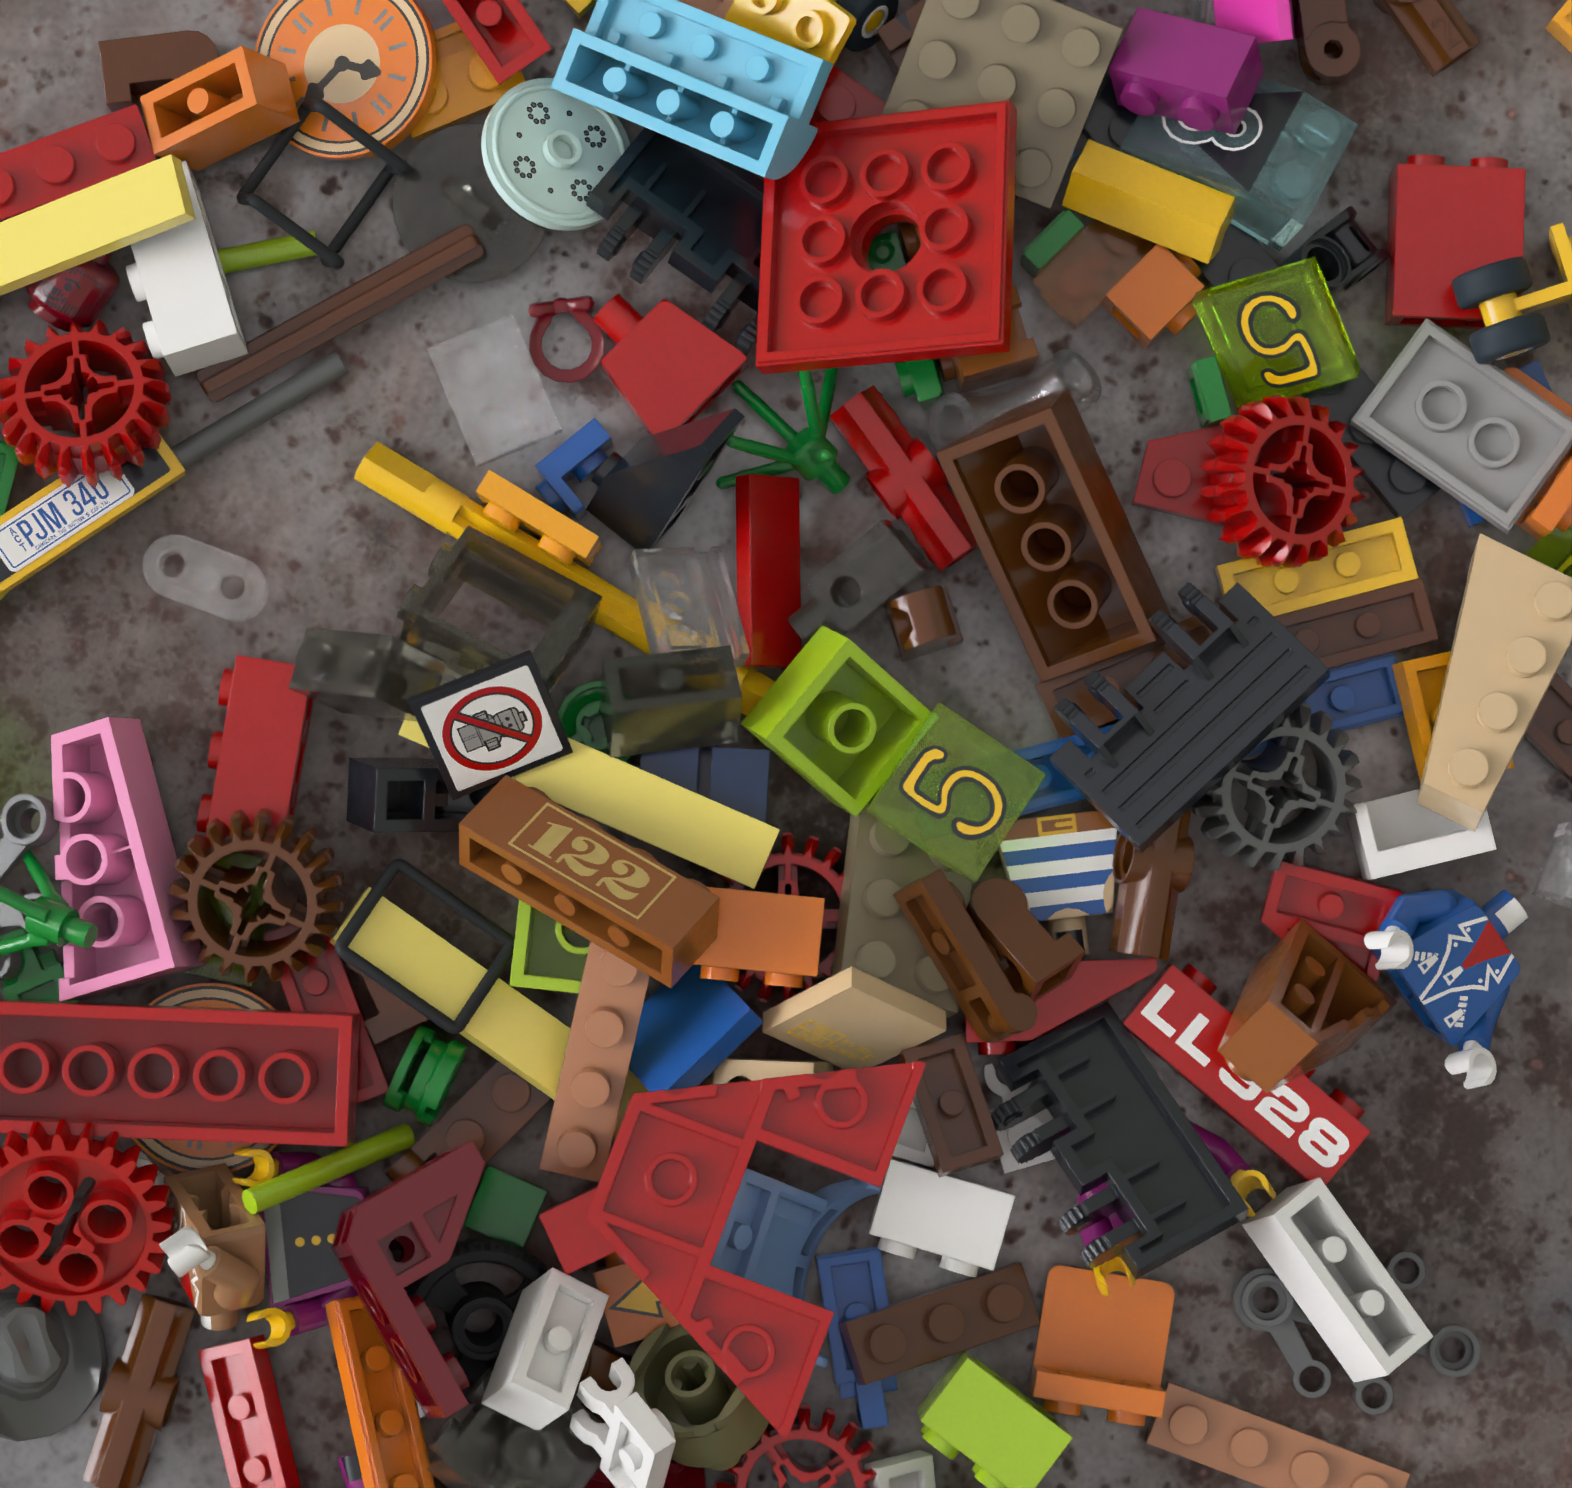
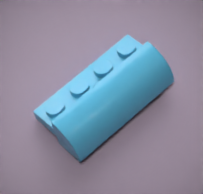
M597 0L585 32L573 28L550 88L771 180H777L786 176L797 166L816 136L819 128L811 126L809 123L833 64L677 0Z

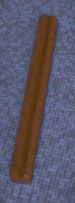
M461 224L246 342L249 354L199 369L196 372L202 390L212 402H218L481 258L484 254L483 245L479 237L469 224Z

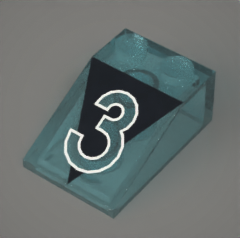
M1262 77L1235 135L1213 129L1210 131H1199L1189 127L1183 121L1156 114L1150 116L1137 115L1118 151L1236 197L1234 215L1230 223L1279 252L1305 225L1358 124L1305 91Z

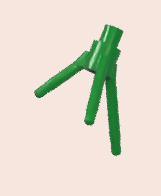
M29 849L22 859L43 896H39L33 902L0 885V902L26 915L25 930L28 932L27 934L0 941V956L31 947L50 946L52 943L65 946L70 942L89 949L97 938V925L80 919L78 910L69 907V904L55 889L34 852Z

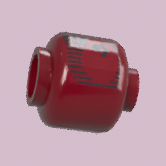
M113 253L105 254L25 286L27 293L31 297L27 303L28 307L40 318L63 331L70 332L69 328L73 321L84 328L93 325L120 285V278L115 268L109 263Z

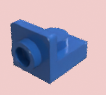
M593 418L535 465L538 473L544 479L535 486L536 490L550 507L561 514L569 510L577 521L588 513L585 506L566 483L574 476L580 483L591 478L608 458L605 452L613 446L610 435L596 418Z

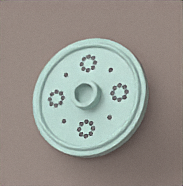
M538 78L522 82L508 90L495 103L483 126L481 137L482 158L492 185L501 198L514 211L537 225L554 230L574 231L586 229L600 223L605 218L586 206L591 191L630 145L623 125L616 115L550 88L554 78Z

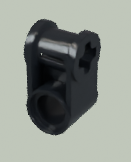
M1352 206L1343 210L1316 231L1277 266L1270 275V291L1284 294L1293 299L1301 309V316L1313 312L1343 289L1345 291L1349 290L1391 256L1385 248L1377 249L1355 221L1357 212Z

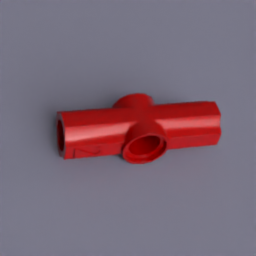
M874 385L856 394L830 415V420L867 470L864 475L875 494L896 520L902 519L914 536L916 543L920 545L931 564L937 568L939 573L954 565L978 547L959 503L947 488L949 481L926 446L918 438L912 439L895 411Z

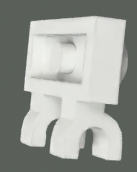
M620 1358L611 1364L608 1376L617 1387V1390H602L591 1376L580 1382L577 1396L589 1410L599 1414L606 1423L593 1421L584 1409H581L572 1415L570 1429L583 1443L592 1446L602 1459L599 1468L615 1488H663L676 1443L674 1432L668 1419L661 1411L656 1408L650 1409L637 1392L633 1393L635 1386L634 1374L626 1361Z

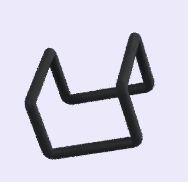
M306 99L297 109L300 122L281 131L239 190L236 199L239 204L256 209L320 256L323 266L341 269L344 266V259L338 253L394 174L408 175L411 167L405 160L329 103L321 99ZM310 112H319L387 163L329 246L319 241L260 196L253 194Z

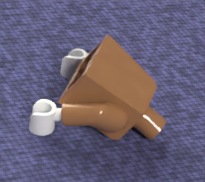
M140 1151L138 1161L136 1164L138 1168L145 1165L153 1164L146 1157V1155L142 1151ZM226 1163L174 1174L169 1170L162 1172L158 1170L153 1185H169L170 1193L166 1206L175 1209L171 1226L173 1235L161 1242L159 1246L168 1255L169 1259L167 1262L175 1272L177 1279L200 1314L201 1324L205 1328L215 1331L233 1328L239 1322V1309L256 1306L264 1299L265 1223L259 1213L253 1215L245 1208L242 1200L243 1189L240 1185L233 1182L232 1177L234 1176Z

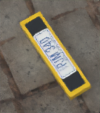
M160 435L159 449L141 447L145 457L143 468L129 461L121 465L123 469L121 481L111 476L110 471L99 473L100 479L96 488L87 483L85 475L79 474L70 488H68L58 478L1 515L0 597L184 477L186 470Z

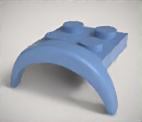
M746 1168L710 1265L804 1301L805 1285L810 1263L824 1233L845 1209L860 1199L880 1194L883 1185L878 1188L860 1180L851 1179L833 1183L810 1194ZM819 1352L815 1365L825 1368L829 1359Z

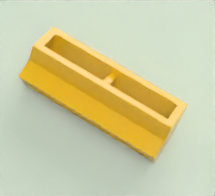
M1088 139L1072 170L1062 206L1209 264L1219 252L1225 232L1233 218L1236 197Z

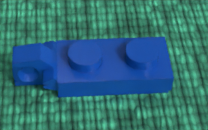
M878 1246L814 1256L822 1308L834 1312L827 1331V1340L834 1384L838 1385L840 1399L855 1398L860 1429L868 1430L889 1426L883 1392L898 1390L896 1375L867 1385H858L839 1326L840 1322L889 1306L881 1251L878 1249Z

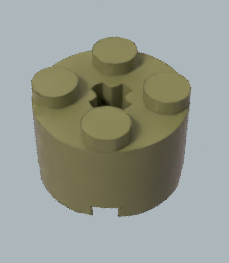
M665 1324L655 1329L642 1341L635 1351L629 1365L635 1378L633 1393L637 1392L650 1409H658L668 1419L676 1440L671 1458L673 1461L690 1467H709L716 1471L728 1470L735 1466L741 1456L751 1449L763 1435L769 1423L767 1419L681 1324L672 1328Z

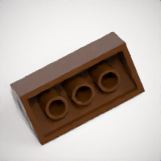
M1068 387L1010 409L936 452L1041 683L1158 639L1159 635L1153 630L1148 619L1158 610H1162L1170 616L1171 614Z

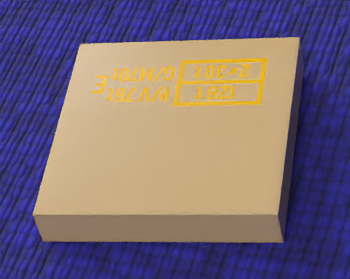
M853 966L763 1012V1033L842 1069L874 1067L899 1055L902 1050L915 1047L946 1031L945 1010Z

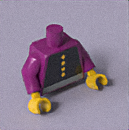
M239 1147L235 1150L234 1155L252 1157L255 1168L248 1178L232 1177V1180L235 1184L253 1187L322 1158V1156L314 1152L274 1151L268 1153L266 1150L258 1148ZM352 1173L261 1211L262 1220L266 1226L265 1255L270 1305L274 1308L256 1310L247 1316V1322L265 1318L271 1325L270 1337L266 1341L254 1343L255 1348L276 1347L285 1343L289 1336L300 1335L328 1326L329 1322L325 1304L333 1300L358 1296L331 1249L340 1212L370 1195L369 1187L357 1186L356 1179ZM394 1240L389 1244L390 1250L401 1249L400 1245Z

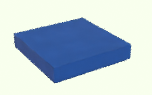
M693 964L672 988L663 984L643 1004L629 1069L649 1092L699 1086L763 1023L757 1014L724 980L700 978L701 965Z

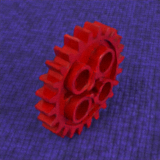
M65 1119L59 1120L54 1135H47L45 1129L38 1121L32 1123L27 1141L14 1130L8 1132L3 1148L0 1147V1290L7 1288L13 1283L20 1287L17 1296V1303L20 1305L28 1301L33 1294L40 1296L42 1311L47 1314L52 1309L55 1300L64 1301L69 1316L76 1315L80 1301L87 1300L93 1311L99 1314L102 1313L107 1295L122 1306L126 1304L130 1287L140 1292L146 1290L150 1273L159 1274L161 1271L165 1252L160 1248L159 1244L173 1235L171 1226L175 1209L166 1206L170 1193L169 1185H153L159 1169L157 1164H149L139 1168L136 1165L141 1147L136 1145L121 1153L115 1149L119 1133L116 1131L111 1132L102 1142L95 1140L94 1127L91 1122L85 1124L79 1136L71 1135ZM50 1176L53 1178H57L62 1183H52L47 1181L43 1177ZM86 1177L93 1178L95 1181L87 1189L79 1212H75L70 1218L52 1257L43 1259L41 1255L51 1242L55 1226L61 1224L82 1181ZM101 1205H110L116 1207L120 1211H109L103 1208ZM15 1225H23L29 1227L33 1231H24L19 1229ZM80 1253L83 1255H87L91 1259H82L74 1254Z

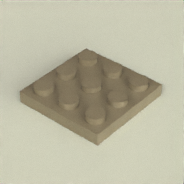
M926 0L882 115L1011 100L1017 108L1015 195L1050 209L1124 27L1057 0Z

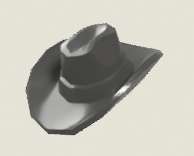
M45 1254L41 1255L43 1259H49L52 1257ZM13 1283L7 1288L0 1290V1437L20 1442L52 1436L80 1419L103 1389L107 1355L104 1334L98 1315L90 1307L87 1300L80 1301L75 1316H69L64 1301L55 1300L52 1309L47 1314L42 1311L41 1297L35 1294L22 1305L18 1304L17 1296L20 1287Z

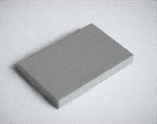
M1427 318L1354 415L1350 423L1357 430L1507 535L1572 447V419L1492 363L1478 364L1472 349Z

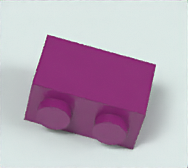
M1141 7L1137 8L1108 67L1117 103L1129 111L1142 116L1156 114L1183 121L1189 127L1199 131H1210L1213 129L1235 135L1264 75L1256 36Z

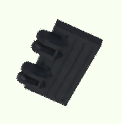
M644 127L591 191L586 206L607 221L623 202L629 205L627 210L606 234L596 253L605 260L610 261L613 256L619 254L637 228L653 240L646 250L641 251L634 260L629 277L642 284L670 251L677 240L680 241L672 251L667 262L711 294L726 275L733 279L711 307L701 324L716 332L717 329L723 327L731 312L740 301L757 312L750 324H746L740 331L734 345L745 356L749 354L757 344L764 182L744 168Z
M1189 582L1178 591L1177 594L1182 600L1184 607L1192 615L1197 616L1213 632L1200 646L1180 627L1175 619L1162 610H1158L1148 619L1153 630L1189 666L1183 670L1163 651L1124 688L1126 697L1141 710L1140 712L1106 678L1095 670L1084 679L1087 690L1096 701L1103 704L1119 720L1106 734L1086 716L1076 703L1069 701L1067 698L1064 697L1054 707L1055 712L1063 722L1095 754L1089 759L1069 739L1050 757L1052 766L1141 854L1330 678L1329 668L1238 582L1218 600L1219 608L1197 589L1195 585Z
M1108 1001L999 1059L997 1071L1011 1092L1035 1079L1038 1081V1084L1012 1097L1011 1100L1000 1104L998 1108L990 1113L995 1129L1001 1132L1002 1130L1012 1128L1045 1109L1053 1117V1120L1023 1135L1012 1145L1010 1151L1018 1164L1027 1163L1051 1150V1153L1080 1196L1103 1183H1106L1108 1188L1069 1209L1058 1221L1060 1228L1066 1236L1079 1233L1115 1212L1123 1222L1121 1226L1091 1241L1081 1251L1082 1253L1079 1254L1080 1258L1088 1269L1096 1268L1099 1265H1103L1106 1261L1121 1255L1122 1260L1134 1278L1138 1279L1246 1219L1249 1208Z

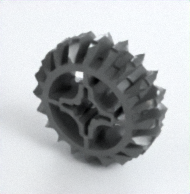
M1303 702L1260 742L1262 743L1276 737V740L1268 741L1267 747L1261 755L1251 760L1242 759L1192 806L1191 811L1197 817L1206 818L1200 827L1202 834L1210 840L1219 838L1217 849L1227 857L1238 853L1239 862L1250 868L1254 867L1261 859L1266 868L1271 871H1279L1284 855L1295 867L1304 866V848L1309 847L1318 855L1326 854V844L1322 837L1327 832L1336 837L1345 836L1344 828L1336 820L1340 813L1346 815L1357 813L1354 804L1345 799V794L1355 792L1363 787L1360 779L1346 772L1354 768L1360 761L1357 754L1351 750H1343L1349 741V736L1340 728L1331 729L1333 721L1330 715L1322 710L1311 714V706ZM1305 741L1310 746L1317 764L1316 786L1304 781L1302 775L1305 757L1300 753ZM1283 777V780L1296 789L1280 786V788L1269 787L1266 790V787L1253 778L1269 781V779L1280 780ZM1232 781L1240 783L1247 791V801L1244 810L1249 812L1244 827L1238 821L1231 802ZM1300 807L1305 808L1293 821L1281 826L1282 821L1290 811Z

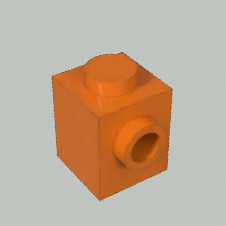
M1156 244L1105 295L1101 306L1146 349L1166 328L1176 336L1202 310L1194 302L1205 287L1197 279L1202 272L1191 257L1173 250L1169 251L1166 247Z

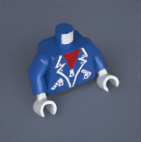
M1435 889L1401 894L1395 899L1380 928L1367 933L1363 941L1378 961L1375 964L1376 969L1386 972L1423 1027L1449 1045L1454 1046L1457 1044L1459 1051L1449 1054L1445 1059L1447 1071L1452 1075L1467 1072L1466 1080L1463 1083L1466 1089L1489 1085L1495 1079L1497 1072L1495 1059L1489 1051L1495 1025L1510 990V984L1519 975L1520 971L1519 963L1503 939L1528 919L1527 913L1520 903L1506 890L1499 892L1481 908L1473 900L1453 889Z

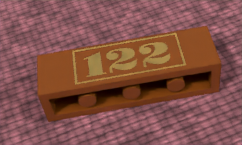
M505 775L459 823L460 865L670 988L680 980L717 938L720 897L711 893L701 882L695 879H687L657 862L649 852L641 848H633L608 834L592 819L579 817L556 804L543 791L535 787H527L510 776Z

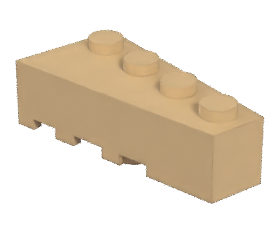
M1481 533L1471 558L1453 645L1416 802L1474 832L1572 643V577Z

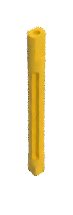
M377 441L362 459L355 473V480L444 534L453 536L706 689L709 694L747 716L774 684V680L754 668L738 667V659L724 653L574 561L568 566L548 555L537 547L539 540L517 528L514 533L485 516L482 513L484 507L469 499V496Z

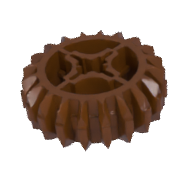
M268 808L260 809L256 815L254 826H251L248 816L242 809L234 811L231 815L230 828L223 821L215 818L206 827L209 838L194 834L187 843L192 855H180L175 862L174 868L185 878L173 880L169 886V893L176 898L186 901L179 903L171 911L172 919L192 922L182 933L181 939L182 943L185 944L193 943L198 939L203 941L205 945L197 956L199 963L210 961L214 953L224 959L219 971L222 977L229 976L237 964L244 966L243 975L247 983L256 981L261 966L265 967L267 975L273 982L282 979L285 974V963L292 970L300 973L308 965L306 953L311 956L321 957L328 947L323 936H334L341 925L331 914L341 912L344 909L346 898L330 890H334L342 884L344 875L343 872L337 870H323L335 855L333 849L330 847L323 848L314 853L310 847L318 836V832L316 829L309 828L304 832L301 839L292 834L291 831L296 824V818L293 815H286L278 828L271 826L272 815ZM236 851H265L261 862L254 868L245 869L231 865L229 869L214 864L220 858ZM284 861L300 877L306 891L307 903L300 901L301 894L290 889L284 882L282 876ZM267 872V878L263 885V889H265L263 900L265 902L262 906H258L249 919L248 914L253 904L250 901L252 898V891L250 889L253 885H257L264 873ZM209 889L215 891L214 898L227 904L232 911L233 923L231 929L216 914L210 900ZM288 922L300 927L292 934L276 940L261 941L250 939L253 931L260 924L273 923L284 927Z

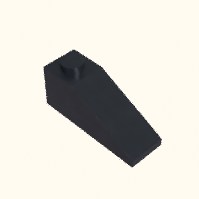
M734 408L641 438L624 457L614 451L600 466L591 480L599 488L586 510L646 557L680 520L745 416Z
M349 758L346 821L373 833L459 832V823L497 783L452 800L434 759Z

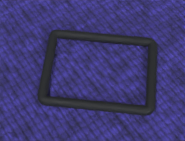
M395 859L387 865L335 943V951L344 961L451 1034H457L465 1029L512 958L515 938L407 861ZM398 872L504 945L455 1021L348 948Z

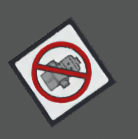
M531 649L408 698L452 800L498 783L505 775L513 777L573 753Z

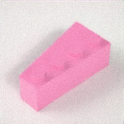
M107 717L51 735L54 820L59 821L60 855H55V880H61V896L69 904V907L78 910L80 919L93 923L98 927L97 938L89 949L70 942L63 946L64 978H59V1002L94 999L205 965V963H199L197 958L201 951L199 939L193 943H182L181 935L192 922L172 919L171 911L173 908L186 900L176 898L169 893L170 884L173 880L182 878V875L174 868L177 856L141 720Z

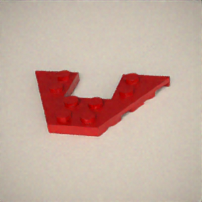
M914 1061L902 1064L634 1093L586 1216L588 1222L783 1437L788 1438L834 1312L710 1265L756 1142L880 1188L925 1069V1062Z

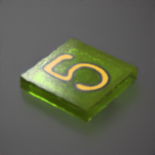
M1316 257L1196 292L1192 303L1216 355L1237 408L1247 402L1261 401L1266 396L1281 395L1282 397H1292L1358 378L1361 369Z
M938 702L866 809V812L970 882L975 883L1046 774Z

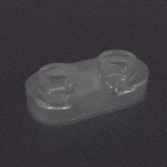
M170 534L157 539L149 546L144 555L143 573L147 583L154 591L168 599L232 622H242L255 617L267 602L269 588L264 573L253 562L243 557L179 534ZM175 554L183 556L185 560L183 573L177 577H168L163 568L165 560ZM231 577H240L245 583L244 593L237 599H227L223 594L224 583Z

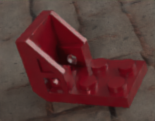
M473 1140L447 1150L341 1211L331 1245L333 1253L426 1418H447L469 1405L461 1391L469 1386V1382L455 1356L450 1351L442 1355L430 1336L429 1332L436 1329L437 1326L423 1299L418 1294L409 1297L404 1287L439 1268L451 1259L485 1166V1162ZM392 1240L396 1241L402 1250L401 1258L398 1262H396L389 1249V1244Z

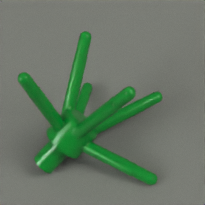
M838 368L825 370L819 403L817 402L811 370L798 371L809 426L798 433L742 381H734L732 384L733 391L781 435L788 444L783 449L754 440L732 436L727 444L728 447L775 460V462L719 477L716 481L717 487L726 489L736 486L735 476L739 475L775 476L796 470L805 480L810 481L817 478L832 494H837L846 488L851 477L835 461L838 450L826 438Z

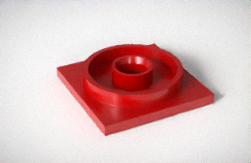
M1011 100L809 123V125L819 129L808 151L797 166L780 179L771 180L764 177L755 367L764 375L1010 352L1017 108ZM897 222H908L919 227V236L922 242L916 255L908 264L896 271L871 269L868 261V251L871 242L880 231Z

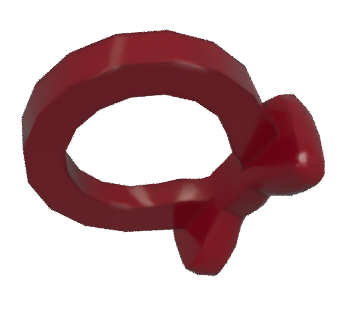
M586 295L569 299L559 297L554 299V301L529 304L528 313L530 317L536 318L530 333L529 352L534 365L544 376L556 382L573 383L587 378L597 369L604 355V337L601 328L593 321L594 317L589 312L590 309L594 308L595 304L592 296ZM572 313L574 318L589 332L592 341L591 352L587 360L579 367L560 369L552 365L544 356L542 338L546 329L551 324L552 317L556 314Z

